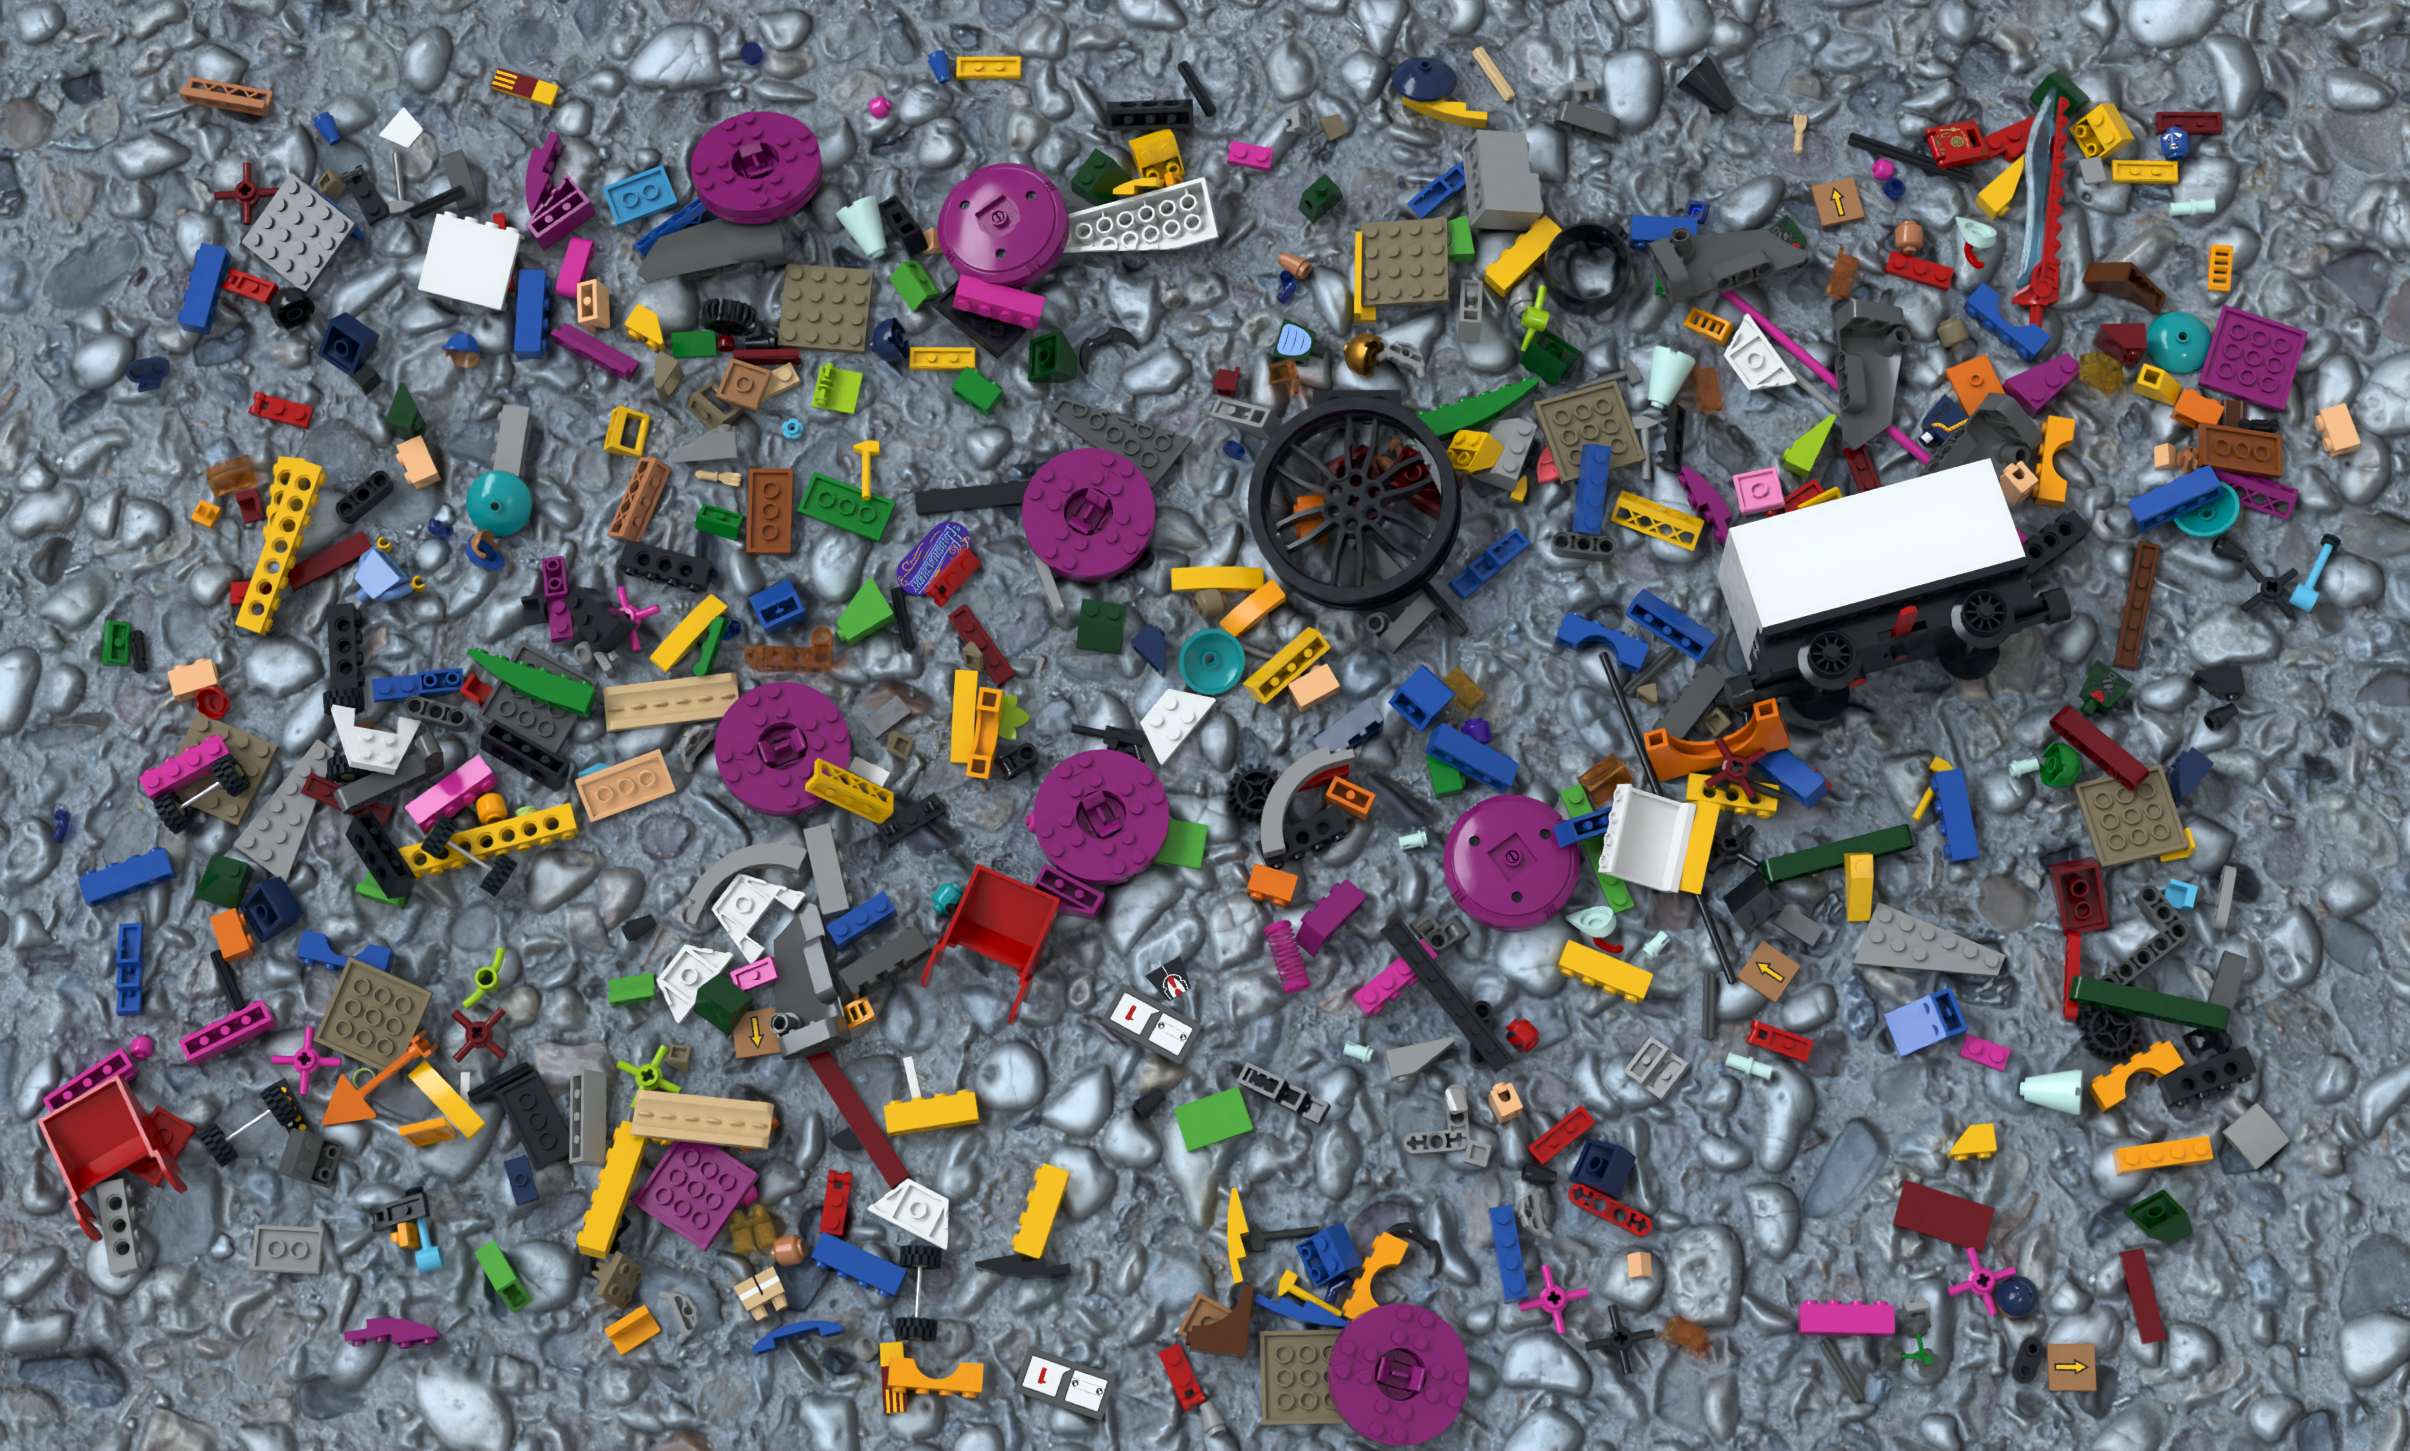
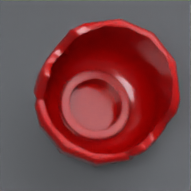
M217 686L201 689L194 698L197 701V710L212 720L224 717L230 709L229 695L223 688Z

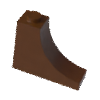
M2132 262L2089 263L2082 280L2093 293L2110 294L2127 299L2145 308L2151 314H2160L2166 295Z
M1244 1285L1238 1304L1226 1317L1209 1325L1192 1326V1332L1187 1331L1186 1345L1190 1346V1352L1238 1358L1246 1357L1253 1297L1252 1285Z

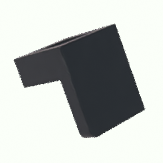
M366 364L355 375L351 371L347 373L351 382L366 396L382 382L378 373L375 370L372 371Z
M543 594L521 597L527 626L549 622L547 601Z

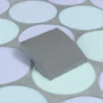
M1650 1036L1623 1072L1635 1083L1663 1102L1690 1066L1689 1063L1670 1052L1667 1046Z
M2257 1103L2251 1106L2222 1132L2234 1150L2239 1151L2254 1170H2257L2290 1141L2275 1121Z

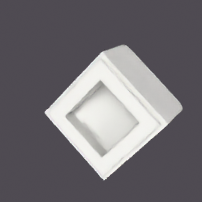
M1454 1088L1445 1091L1444 1096L1451 1114L1456 1115L1468 1110L1461 1089Z

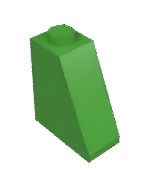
M872 577L867 579L837 620L838 630H836V633L842 642L846 640L849 646L895 620L893 611Z
M495 1240L483 1245L474 1252L496 1292L513 1313L533 1301Z

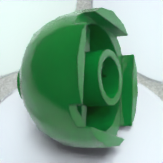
M2051 743L2044 751L2042 757L2046 758L2045 766L2040 764V778L2044 785L2052 788H2065L2072 785L2081 775L2082 764L2080 757L2071 746Z

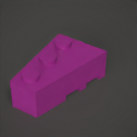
M567 173L564 175L563 181L558 188H554L551 191V196L545 204H541L526 222L532 238L543 251L596 215L590 200Z
M2066 353L2006 379L2002 388L2033 419L2079 377L2083 367L2070 354Z
M1044 864L1032 887L1062 900L1057 913L1060 915L1095 920L1106 901L1103 893L1047 864Z
M1348 879L1344 880L1341 884L1336 883L1329 891L1330 895L1327 898L1323 896L1316 903V909L1313 912L1307 911L1300 920L1303 923L1295 937L1297 938L1295 942L1313 958L1317 956L1321 946L1326 941L1329 942L1333 938L1332 935L1341 926L1343 927L1362 907L1367 897Z

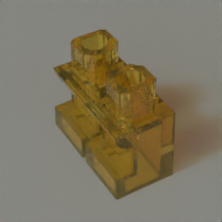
M1459 666L1455 667L1442 679L1456 693L1452 700L1456 699L1455 703L1468 716L1472 715L1485 703L1484 696L1486 693Z
M763 1204L751 1207L753 1219L745 1220L743 1210L735 1211L731 1216L732 1225H729L732 1235L734 1252L737 1256L756 1251L757 1246L759 1249L773 1246L775 1241H777L778 1236L772 1217L767 1213Z

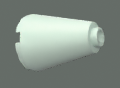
M875 196L864 197L852 202L853 205L849 208L845 206L836 213L837 218L867 257L872 256L873 259L883 256L885 254L884 250L887 249V244Z
M1655 346L1652 356L1648 401L1652 402V407L1663 410L1664 407H1669L1693 369L1695 358L1679 351L1677 353L1670 351V348Z
M2077 1069L2026 1077L2025 1082L2020 1083V1096H2024L2025 1101L2072 1115H2081L2082 1070Z

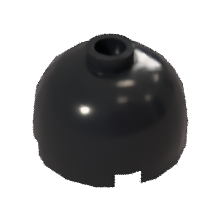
M284 287L279 289L271 298L269 311L277 327L284 326L285 329H291L305 323L310 312L313 315L315 305L307 292L301 288Z

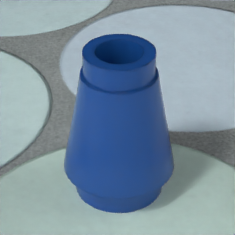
M944 50L930 53L928 55V63L939 84L951 81L948 55L945 54Z
M324 112L314 118L315 128L330 146L341 141L334 116L330 115L329 112Z

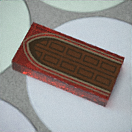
M2222 399L2221 405L2225 408L2221 414V425L2238 428V421L2244 419L2245 401Z

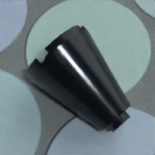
M1708 55L1676 85L1680 90L1719 115L1722 112L1727 115L1735 107L1733 104L1735 101L1734 96Z

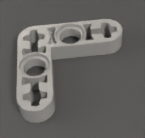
M1453 1084V1085H1450V1086L1447 1088V1089H1454V1088H1459V1089H1461V1091H1462V1093H1463V1096H1464V1098H1465V1101H1466V1093H1465V1090H1464V1088H1463L1462 1086L1457 1085V1084ZM1445 1099L1448 1130L1408 1134L1403 1142V1148L1406 1153L1410 1155L1461 1152L1467 1149L1470 1139L1467 1110L1461 1112L1464 1117L1463 1122L1455 1124L1451 1121L1452 1114ZM1445 1135H1450L1449 1140H1455L1457 1135H1461V1138L1466 1141L1462 1143V1146H1458L1457 1142H1451V1148H1446L1447 1139ZM1422 1137H1427V1149L1425 1150L1423 1149L1424 1145H1417L1416 1150H1412L1411 1146H1407V1143H1410L1412 1138L1418 1143L1423 1142ZM1432 1137H1440L1443 1140V1145L1440 1148H1433L1430 1145Z

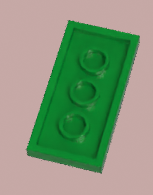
M814 472L797 512L814 520L880 543L896 506V501L871 493L870 500L865 501L862 499V489Z

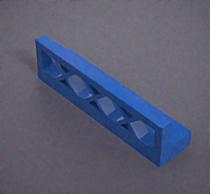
M698 197L634 243L633 247L645 259L647 253L659 237L684 230V226L688 223L695 224V226L705 223L700 222L701 216L708 209ZM712 213V215L714 216L712 220L720 218Z

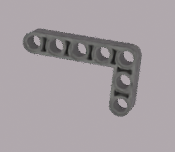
M428 732L415 740L416 754L403 759L394 775L374 772L335 791L333 795L344 815L354 813L442 772L444 769L443 751L434 734Z
M2143 886L2136 894L2135 902L2159 933L2109 970L2099 980L2127 985L2180 945L2189 935L2188 924L2155 886ZM2143 893L2150 894L2152 902L2146 901L2143 898ZM2157 911H2164L2167 919H2161ZM2172 929H2179L2182 933V937H2176L2173 934ZM2155 942H2161L2165 949L2163 951L2158 950L2155 947ZM2137 955L2146 957L2147 964L2140 963ZM2120 968L2127 969L2130 976L2123 977L2120 974Z

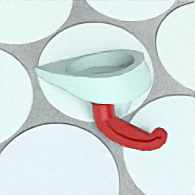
M1956 216V223L1963 238L1966 240L1964 246L1966 259L1974 268H1984V262H1979L1973 251L1979 252L1983 248L1994 246L1997 236L1996 230L1986 224Z
M1592 907L1565 916V919L1585 934L1592 936L1595 945L1600 949L1611 953H1621L1624 947L1622 945L1614 946L1602 940V938L1612 933L1617 923L1616 916L1610 907Z

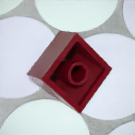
M2145 323L2101 324L2093 338V344L2116 364L2134 366L2139 363L2147 349Z

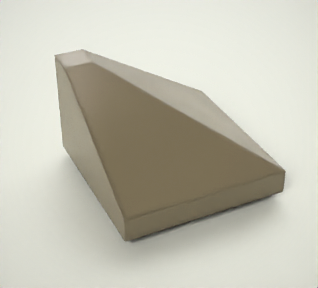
M1339 114L1320 119V126L1330 142L1349 133Z
M970 641L962 649L964 666L983 673V654L975 643Z
M1723 707L1714 708L1701 721L1715 738L1732 724Z
M890 731L886 751L906 761L915 740L897 731Z
M670 1044L665 1063L684 1073H689L692 1046Z

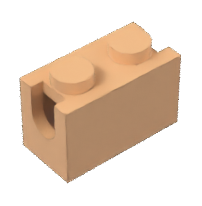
M597 279L577 283L578 323L590 333L596 332V327L610 328L609 289Z
M2346 404L2320 410V415L2315 417V426L2322 434L2323 447L2325 451L2329 452L2330 457L2355 451L2361 442Z
M421 435L396 445L399 451L396 457L400 465H405L408 471L404 475L409 485L414 484L416 490H419L441 480Z
M2022 461L2018 462L2016 466L2014 463L2008 465L2003 470L2004 474L1999 478L2003 495L2013 507H2016L2029 497L2039 481Z
M199 659L195 661V664L188 666L179 665L174 667L172 671H168L172 692L178 702L195 698L196 694L205 687L217 686L222 688L217 667L211 659Z
M1327 663L1323 666L1319 664L1309 670L1310 673L1304 676L1298 675L1288 684V692L1301 713L1340 692V685Z
M1501 1082L1493 1086L1488 1102L1499 1125L1520 1116L1523 1106L1512 1083L1510 1082L1505 1085V1082Z

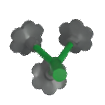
M1925 1316L1907 1317L1905 1324L1901 1326L1902 1332L1907 1333L1908 1337L1917 1339L1919 1351H1916L1914 1354H1905L1895 1341L1884 1346L1883 1363L1888 1367L1889 1371H1895L1896 1368H1900L1902 1361L1905 1359H1914L1911 1367L1921 1377L1926 1378L1929 1374L1935 1375L1938 1373L1940 1357L1934 1354L1930 1348L1924 1349L1922 1337L1928 1333L1927 1330L1931 1327V1322L1926 1320Z

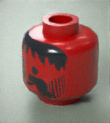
M1515 1019L1506 1028L1509 1031L1506 1039L1518 1052L1526 1051L1528 1053L1540 1041L1538 1039L1539 1031L1527 1019L1520 1021Z

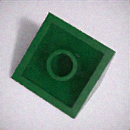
M2060 70L2048 74L2029 97L2054 123H2056L2059 97H2065L2070 103V106L2063 112V115L2068 120L2090 101V98Z
M719 973L698 988L694 1012L724 1034L730 1036L755 998Z

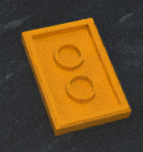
M445 1117L398 1127L400 1136L414 1148L458 1137L457 1129Z

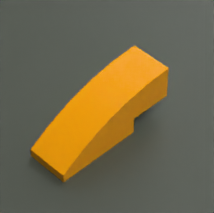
M1271 579L1235 607L1219 622V625L1223 627V630L1237 638L1266 618L1269 612L1285 602L1286 595L1274 579Z

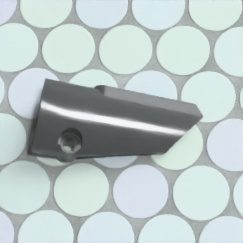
M718 218L659 237L642 262L637 274L647 282L679 276L681 280H691L734 271L741 268L742 264L764 260L768 268L788 264L779 220L777 218V220L773 219L772 222L762 224H741Z
M1679 227L1671 232L1670 239L1664 237L1647 244L1656 275L1671 305L1714 290L1725 292L1801 265L1805 262L1808 251L1785 242L1767 229L1690 235V231L1687 228Z
M1861 299L1849 301L1834 314L1839 352L1835 358V371L1843 442L1852 451H1855L1891 425L1903 347L1911 341L1910 333L1905 329L1902 308Z
M1990 392L1966 423L1951 432L1916 478L1988 458L1991 459L1997 478L2004 474L2003 470L2011 463L2016 465L2022 461L2026 465L2030 459L2031 450L2043 435L2014 398L2006 394Z
M1340 512L1332 513L1331 518L1337 517ZM1351 522L1348 525V529H1355L1358 523ZM1335 528L1328 534V542L1323 560L1330 571L1332 554L1340 528ZM1365 532L1366 568L1363 586L1381 582L1403 570ZM1348 539L1340 561L1338 583L1341 587H1355L1358 565L1356 539ZM1420 589L1395 604L1375 610L1357 612L1363 619L1366 629L1392 654H1395L1422 633L1440 615L1442 609ZM1376 618H1380L1381 627L1374 630L1372 622Z
M804 902L793 920L773 940L774 959L780 979L775 980V1014L771 1017L769 1024L771 1030L777 1034V1041L783 1060L816 1055L852 1042L840 999L842 987L819 907ZM786 1020V1025L782 1029V1023Z

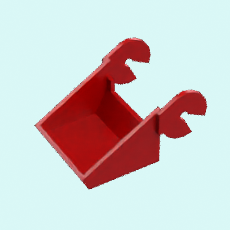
M977 864L945 936L936 943L923 972L921 987L927 988L931 983L934 965H940L945 948L947 946L955 948L959 944L1018 970L1017 976L1020 977L1018 985H1021V988L1008 1019L1009 1025H1015L1019 1018L1022 1002L1026 1003L1029 997L1034 977L1032 973L1039 966L1062 900Z
M117 1074L37 1120L71 1194L68 1201L76 1219L86 1235L94 1242L102 1240L103 1235L92 1223L97 1220L96 1216L80 1196L86 1193L90 1187L146 1155L148 1157L151 1156V1158L156 1156L166 1179L177 1192L182 1194L187 1191L186 1184L177 1175L182 1172L172 1155L162 1147L163 1138L123 1076Z

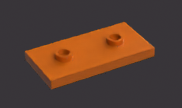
M1986 354L1945 371L1965 414L1969 418L1988 393L2005 394Z

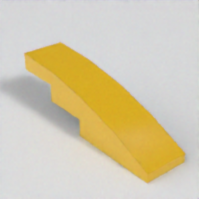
M1402 96L1401 104L1426 116L1461 126L1486 129L1487 112L1466 111V103L1446 102L1445 98L1433 102H1419Z
M1217 566L1171 569L1172 591L1196 593L1203 589L1217 588L1220 592L1237 593L1240 590L1256 591L1264 585L1263 568Z
M710 594L670 633L650 656L649 660L667 673L695 648L696 642L708 632L710 622L715 620L716 616L721 617L727 612L728 606L713 594Z
M955 670L951 763L968 764L976 729L978 671Z
M1698 799L1678 890L1701 895L1721 804Z
M426 1060L422 1061L408 1075L469 1140L487 1125Z
M1236 1187L1231 1190L1227 1227L1229 1263L1235 1287L1244 1284L1238 1262L1246 1260L1241 1237L1249 1235Z

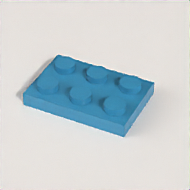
M663 165L602 187L618 228L678 206Z

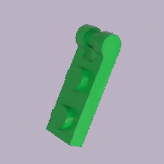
M716 616L715 620L710 622L708 640L704 641L701 647V660L693 667V672L697 676L711 674L729 620Z

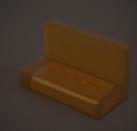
M1840 246L1825 294L1846 300L1859 258L1843 254L1844 247Z
M1294 358L1269 364V383L1286 380L1290 395L1299 394V375Z
M1694 364L1692 376L1699 413L1721 411L1722 404L1715 368L1700 369L1699 364Z
M248 455L206 468L207 480L214 497L257 484Z
M1613 753L1577 778L1578 783L1589 792L1594 804L1597 806L1614 795L1617 784H1630L1633 781L1624 762Z

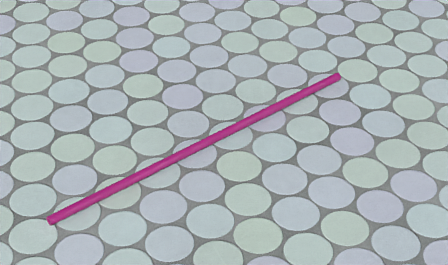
M1732 289L1718 292L1743 314L1746 315L1748 313L1755 324L1838 392L1835 375ZM1892 423L1883 430L1922 464L1926 465L1932 458ZM2016 528L2023 547L2028 537Z

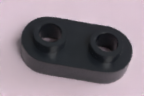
M2027 1338L2019 1346L2011 1373L2013 1379L2020 1384L2030 1383L2037 1374L2044 1352V1347L2038 1339ZM2030 1345L2036 1348L2035 1353L2029 1352L2028 1347ZM2022 1367L2028 1369V1375H2023L2021 1373Z

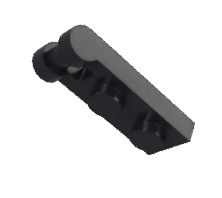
M362 165L355 167L356 170L350 173L347 171L342 176L371 226L389 217ZM361 177L362 182L355 185L353 181Z
M419 1193L370 1208L369 1214L373 1217L374 1223L371 1225L372 1232L385 1231L388 1228L397 1226V1224L408 1223L430 1216L427 1193Z

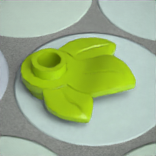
M1014 695L1004 696L998 734L1007 740H1015L1017 738L1016 727L1024 725L1029 720L1028 714L1016 707L1018 697Z

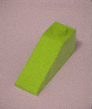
M1831 414L1796 440L1792 448L1787 447L1782 457L1785 460L1783 468L1807 479L1837 415Z

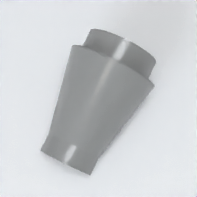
M1208 1401L1201 1404L1199 1408L1202 1414L1205 1434H1208L1209 1438H1215L1226 1432V1423L1214 1407L1213 1402Z

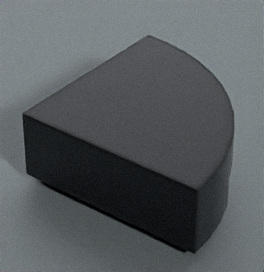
M849 1127L829 1138L834 1146L843 1150L853 1151L861 1148Z

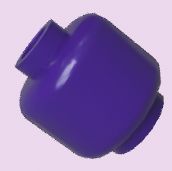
M1482 717L1467 720L1465 725L1461 727L1463 734L1472 736L1474 740L1483 745L1492 741L1489 722L1483 720Z

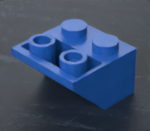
M789 579L748 597L766 637L807 619L803 606Z
M1423 664L1398 688L1388 703L1422 732L1435 723L1456 693Z
M1344 1223L1327 1227L1296 1246L1315 1288L1347 1275L1363 1265Z

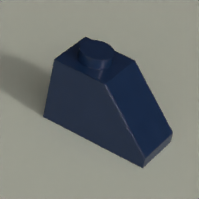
M1149 623L1131 640V648L1159 675L1164 677L1166 675L1165 633L1158 626L1153 627Z

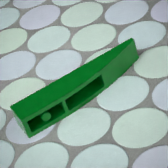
M1527 377L1518 384L1512 386L1511 384L1501 386L1499 390L1493 392L1484 391L1478 397L1472 399L1466 397L1460 399L1456 404L1450 406L1449 404H1444L1435 411H1422L1416 416L1435 433L1440 442L1454 438L1458 430L1473 431L1504 415L1538 389L1539 378L1532 379Z
M468 648L467 654L476 664L511 689L547 706L589 718L597 697L593 684L586 681H580V683L572 681L571 677L564 674L556 676L545 668L533 669L530 668L529 664L522 661L514 663L503 655L497 654L496 657L488 655L486 650L480 648L475 650Z

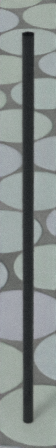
M1607 652L1599 654V658L1652 792L1655 795L1664 797ZM1702 891L1701 895L1693 893L1728 984H1733L1737 982V979Z

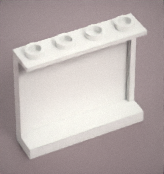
M445 211L444 215L437 213L418 290L506 312L508 304L505 303L520 240H524L525 236L519 234V230L507 227L506 230L498 229L499 225L486 222L485 225L478 224V219L465 216V220L457 218V214Z
M1617 784L1613 795L1612 811L1609 814V825L1604 836L1603 852L1599 859L1598 872L1664 893H1678L1697 805L1680 803L1633 788L1632 784Z

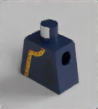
M1944 394L1924 418L1921 428L1925 432L1918 439L1925 447H1928L1934 441L1941 446L1955 428L1964 425L1969 417Z

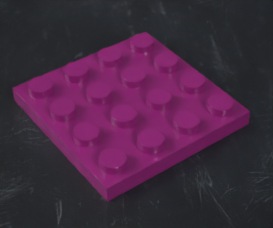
M2223 305L2197 385L2282 413L2308 332Z
M674 1141L632 1203L707 1252L759 1175L713 1144Z

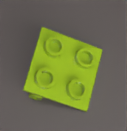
M832 363L820 366L811 407L854 414L863 373L834 368Z

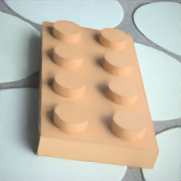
M660 749L575 780L590 822L676 791Z

